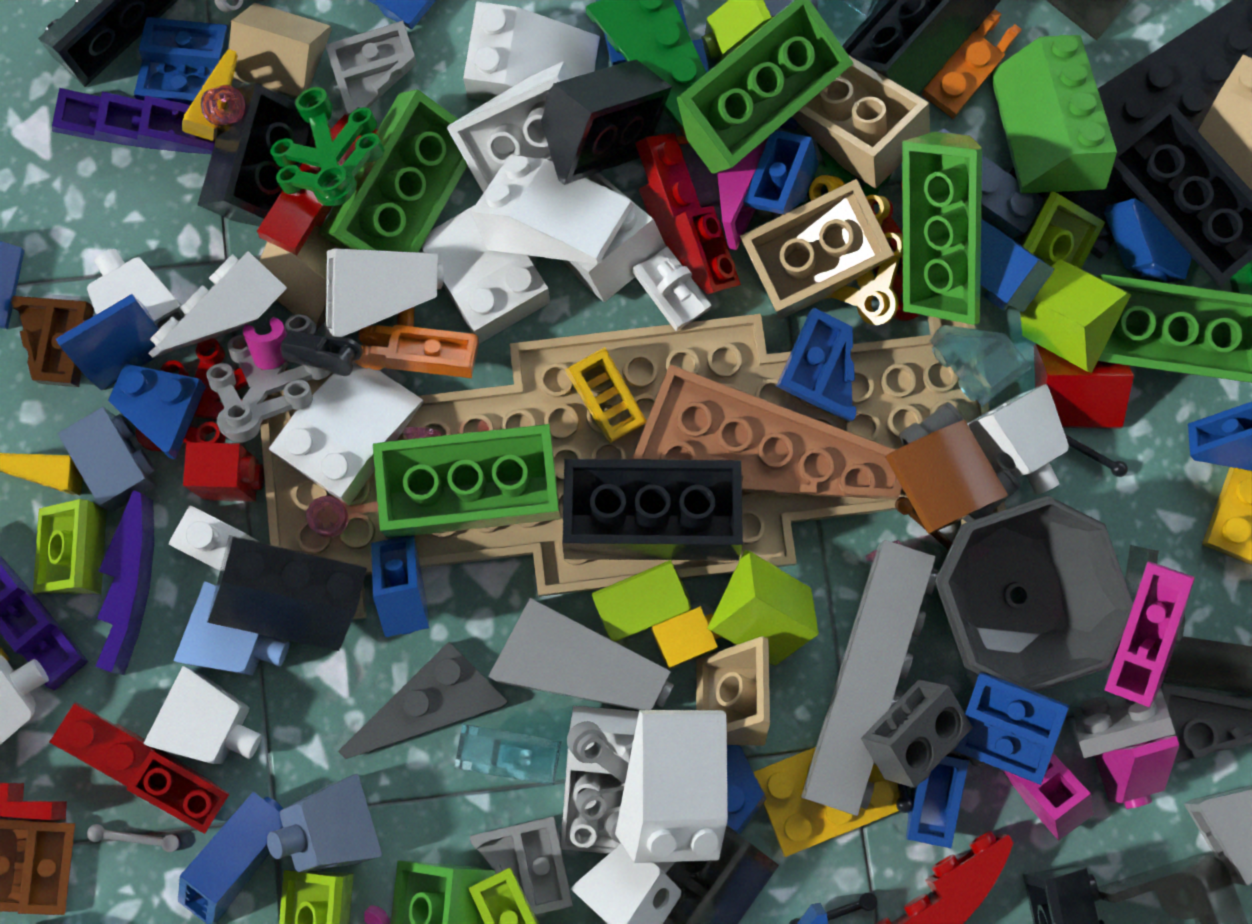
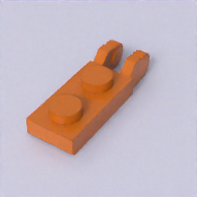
M996 9L988 15L977 31H974L968 40L951 56L921 94L952 119L959 114L988 79L992 71L1002 62L1006 55L1005 52L1022 31L1020 27L1014 24L1005 32L996 47L984 39L1000 21L1002 14Z
M369 325L360 330L358 339L366 346L361 345L363 354L354 363L373 370H381L386 367L387 369L472 378L479 347V338L476 334L402 325H393V327Z

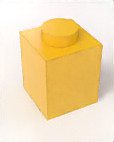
M700 606L652 626L651 632L668 670L715 651L718 648L715 640L721 636L707 629L713 617L712 613L704 616Z

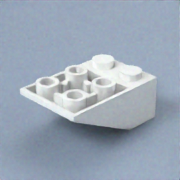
M599 173L585 177L628 198ZM633 201V208L598 265L563 260L578 279L603 302H606L635 278V275L632 273L634 266L649 260L666 247L654 219Z
M249 251L239 260L232 254L209 277L214 286L208 290L202 285L179 308L186 315L179 322L172 316L150 338L156 346L148 354L154 358L242 329L245 324L249 325L257 320L287 287Z
M573 706L570 730L576 724L584 721L597 724L607 737V747L629 763L639 712ZM595 742L590 743L585 750L592 747ZM569 748L561 849L609 854L621 843H617L612 839L605 825L611 814L620 811V806L606 809L603 816L597 820L587 821L577 810L575 800L578 794L585 789L592 788L600 791L621 787L625 784L597 763H582L578 761ZM597 800L589 802L585 809L593 807Z

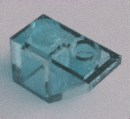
M943 325L930 340L933 345L932 352L939 363L946 368L951 367L960 379L958 383L963 393L971 401L977 400L982 407L1023 378L1033 368L1004 333Z

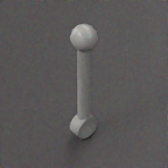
M99 824L90 826L87 831V837L93 842L110 839L162 846L166 852H174L181 845L180 837L176 834L156 837L105 830Z

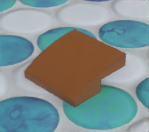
M965 419L921 437L885 456L928 534L955 524L968 515L994 505L1008 496Z
M0 819V912L65 915L75 823Z

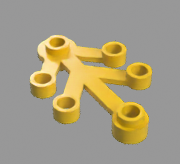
M821 175L810 186V199L812 201L821 197L823 185L827 186L829 193L845 185V183L839 177ZM868 195L866 199L870 207L876 200L880 205L879 212L875 217L881 227L882 221L890 212L889 201L880 195ZM899 233L884 234L888 243L892 238L897 241V249L894 252V257L880 265L876 278L872 270L856 279L859 288L845 285L823 299L835 298L857 306L859 316L863 321L871 325H883L892 320L899 305L898 297L892 289V284L900 258L903 256V235ZM875 296L880 301L879 309L876 312L872 309V299Z

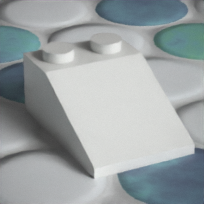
M477 1L463 77L467 97L490 101L528 77L562 61H565L573 77L594 72L600 36L519 7Z
M565 61L528 77L448 125L447 129L483 193L509 155L542 158L553 162L541 118L547 103V93L553 86V83L573 78Z
M509 155L471 212L487 250L598 265L633 208L631 199L587 178L566 185L562 184L558 180L553 162L547 159Z
M474 205L432 229L424 241L421 250L423 253L438 254V264H442L444 271L443 286L472 334L478 336L480 344L549 304L550 297L548 287L528 255L486 249L471 212L475 207Z
M354 361L352 362L353 371L349 376H341L333 373L312 395V403L308 407L299 409L294 413L269 448L280 460L348 506H350L375 471L373 443L396 441L424 402L423 399L381 371L371 368L366 369L357 365Z
M639 710L615 832L616 837L634 863L719 860L728 819L726 713L723 710Z

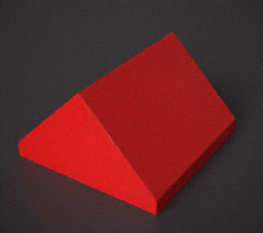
M1038 344L1034 345L1035 388L1047 384L1063 428L1121 429L1123 427L1134 378L1130 366L1097 361L1091 373Z

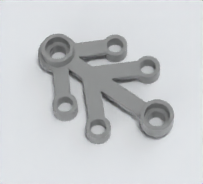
M294 315L285 322L284 327L287 334L292 330L319 336L315 322L306 315ZM237 335L231 338L227 344L231 359L239 363L250 389L241 401L234 388L236 378L230 365L219 363L208 369L206 375L210 387L213 391L218 392L224 405V409L217 417V425L220 432L234 442H245L253 439L260 431L262 420L292 409L299 410L308 407L313 401L310 386L306 381L326 378L331 372L306 365L284 372L290 363L287 361L274 369L261 370L253 362L244 335ZM283 390L284 396L263 402L268 395Z
M590 721L576 724L567 736V746L574 757L582 763L599 764L625 784L629 763L607 747V737L599 726ZM595 742L592 747L585 750L590 743ZM624 786L600 791L592 788L585 789L578 794L575 806L585 820H597L603 816L606 809L621 806ZM597 800L593 807L585 809L589 802ZM619 811L608 817L605 826L612 839L620 843L615 835Z

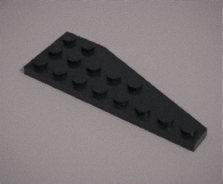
M1252 0L1230 1L1098 88L1116 147L1171 102L1196 130L1199 129L1221 88L1242 55L1252 58ZM1013 167L1012 170L1009 172V174L1012 175L1013 177H1015V178L1017 179L1016 173H1015V170H1014V167ZM1113 169L1106 189L1055 192L1105 222L1090 251L1099 259L1102 258L1114 242L1104 214L1106 206L1134 198L1142 202ZM1041 192L1037 194L1044 198L1045 194L1049 192Z

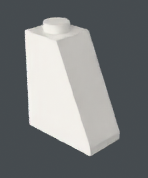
M355 249L328 250L325 337H343L437 297V289L442 288L444 279L443 266L438 264V254Z

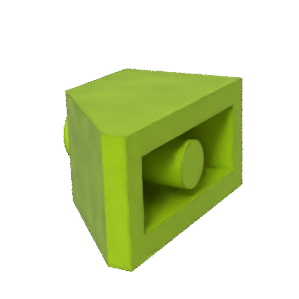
M728 0L706 19L705 35L701 36V39L703 40L704 50L709 60L715 58L718 64L772 19L764 0Z

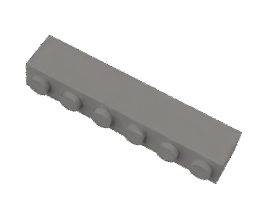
M887 540L882 541L878 545L801 798L858 816L860 808H868L874 790V783L868 780L873 764L876 765L861 737L900 699L899 696L894 695L899 678L905 680L911 668L913 654L908 653L907 650L911 637H918L925 621L926 612L921 611L920 607L924 594L931 595L936 584L935 580L939 570L933 568L936 556Z

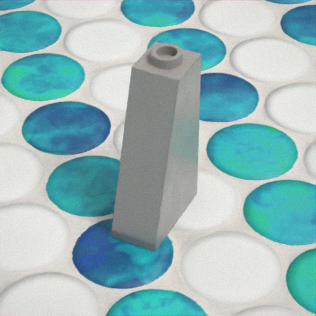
M531 598L488 676L502 684L638 711L652 710L654 704L663 708L674 684L667 681L671 671Z
M1252 785L1191 799L1184 803L1230 882L1246 886L1252 883Z

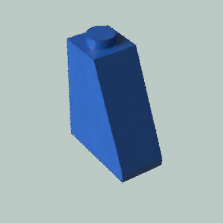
M253 792L181 873L179 877L178 902L206 924H216L269 855L267 836L270 832L283 828L280 818V811L283 807L270 797L262 799Z

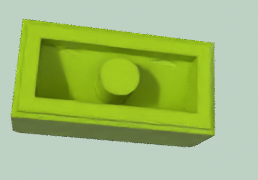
M672 560L592 593V598L610 639L614 642L691 610L688 591Z

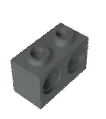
M918 680L861 737V740L885 780L916 788L919 783L925 781L930 776L931 771L948 753L957 748L960 740L973 727L948 685Z

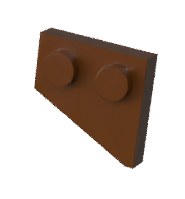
M13 296L12 306L20 314L23 326L20 336L23 347L28 351L27 363L32 380L46 385L79 387L82 372L59 346L56 338L93 317V305L87 301Z

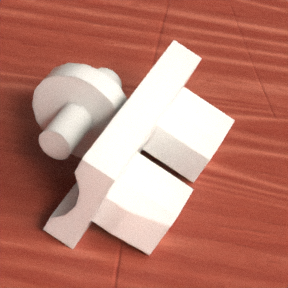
M668 246L649 260L633 267L632 273L675 331H678L710 310L712 305L692 280V273L687 266L681 265Z

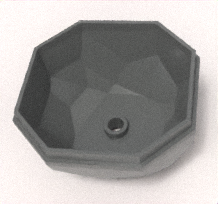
M1044 496L962 524L935 580L964 667L978 675L981 671L1034 692H1039L1109 668L1121 642L1133 607V602L1106 525L1050 496ZM1015 587L1022 592V599L1017 604L1013 603L1010 599V592Z

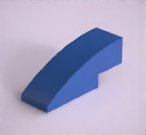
M961 707L964 713H966L967 708ZM947 754L931 771L930 776L925 781L919 783L916 788H911L910 798L914 804L913 809L908 813L907 840L952 848L969 764L968 759Z

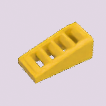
M228 49L184 114L182 120L183 132L211 141L216 139L237 67V51Z
M606 347L595 351L565 369L572 384L609 443L616 441L647 422ZM600 365L604 372L586 382L582 374ZM609 379L613 387L594 397L591 389ZM618 394L622 401L603 412L599 405ZM628 409L631 416L611 427L608 419Z
M0 453V472L71 495H81L83 477L71 456Z

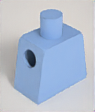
M204 581L173 661L190 666L246 675L254 674L259 659L281 666L288 653L289 641L207 623L216 586Z

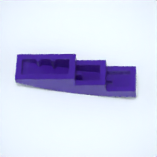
M59 88L52 122V132L134 147L198 154H212L216 139L211 141L182 131V120L190 105L145 95L143 101L103 91L101 97Z
M134 490L99 568V572L112 576L114 579L97 619L110 623L113 626L95 667L125 675L140 633L150 590L154 553L153 500Z
M0 556V633L14 652L23 655L27 662L36 659L41 664L49 679L44 685L55 691L89 661L35 594Z

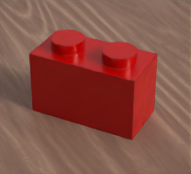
M186 442L183 486L204 500L256 502L257 490H262L264 484V468L262 464H258L259 460L240 443Z

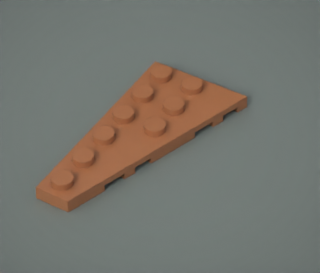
M671 364L668 367L632 458L650 460H741L742 492L896 500L902 490L901 484L885 458L889 453L895 451L894 449Z

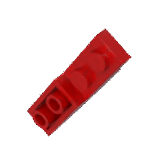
M669 133L646 137L635 143L649 181L648 184L639 188V192L649 216L654 219L666 247H669L682 266H687L692 273V280L706 294L741 285L714 206L701 208L676 134Z
M77 702L72 705L49 743L127 786L126 790L198 831L206 833L229 796L228 792L167 752L143 744L144 738L122 725L110 722Z
M988 831L971 841L969 846L972 850L957 859L952 854L940 860L931 867L934 874L925 879L934 896L929 898L927 894L920 895L903 907L906 913L891 922L887 917L875 924H964L981 905L996 883L1014 843L1008 834L1001 833L994 835L992 831Z

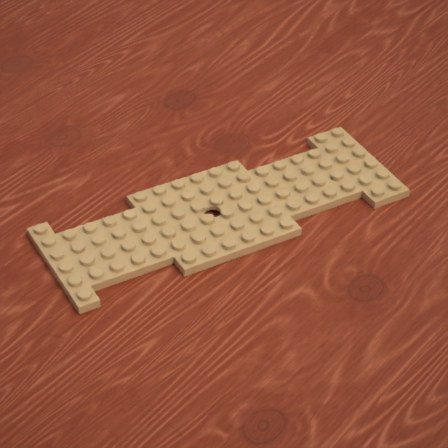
M761 314L690 322L678 331H675L670 324L509 343L514 385L418 396L424 402L396 441L550 424L561 519L414 535L420 567L426 568L533 555L538 596L542 597L603 589L669 561L564 559L562 544L564 459H632L646 425L645 423L616 441L609 443L572 384L565 369L601 348L606 347L646 421L668 367L671 364L897 450L903 447L900 440V433L915 422L921 423L946 402L951 403L959 411L966 423L990 411L976 326L928 316L931 335L853 344L851 359L854 363L855 381L852 382L853 406H856V416L851 422H847L776 387L792 351L767 354ZM598 365L582 374L587 382L604 372V370ZM333 372L326 378L306 381L310 386L312 395L328 380ZM608 379L591 389V392L595 397L613 387ZM283 390L268 395L263 402L284 396ZM617 394L599 406L604 412L622 400ZM292 409L262 420L260 429L270 544L361 565L367 568L365 575L372 574L371 543L392 539L387 538L380 531L375 471L350 506H348L280 460L269 450L272 443L297 410ZM626 409L608 419V422L613 427L630 417L631 414ZM903 488L900 492L899 497H907ZM742 492L743 546L740 558L744 550H749L777 568L795 566L797 562L791 523L896 510V500ZM1005 501L992 511L993 514L1006 510ZM963 519L961 520V525L967 523ZM672 560L681 579L734 573L739 562ZM364 582L353 620L367 618Z

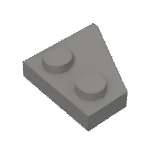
M403 21L325 45L348 117L358 108H369L417 64Z
M555 816L470 836L471 844L475 849H478L493 870H495V874L511 867L535 915L574 905Z

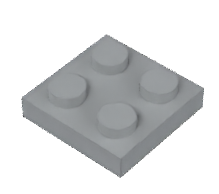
M1161 688L1150 707L1118 696L1111 699H1106L1105 697L1091 698L1084 701L1080 707L1073 709L1078 742L1084 758L1176 734Z

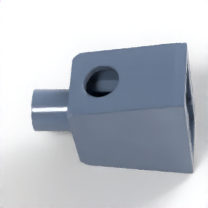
M358 773L334 782L280 811V818L283 828L272 831L267 836V846L270 854L275 859L291 855L294 867L298 872L354 866L382 856Z

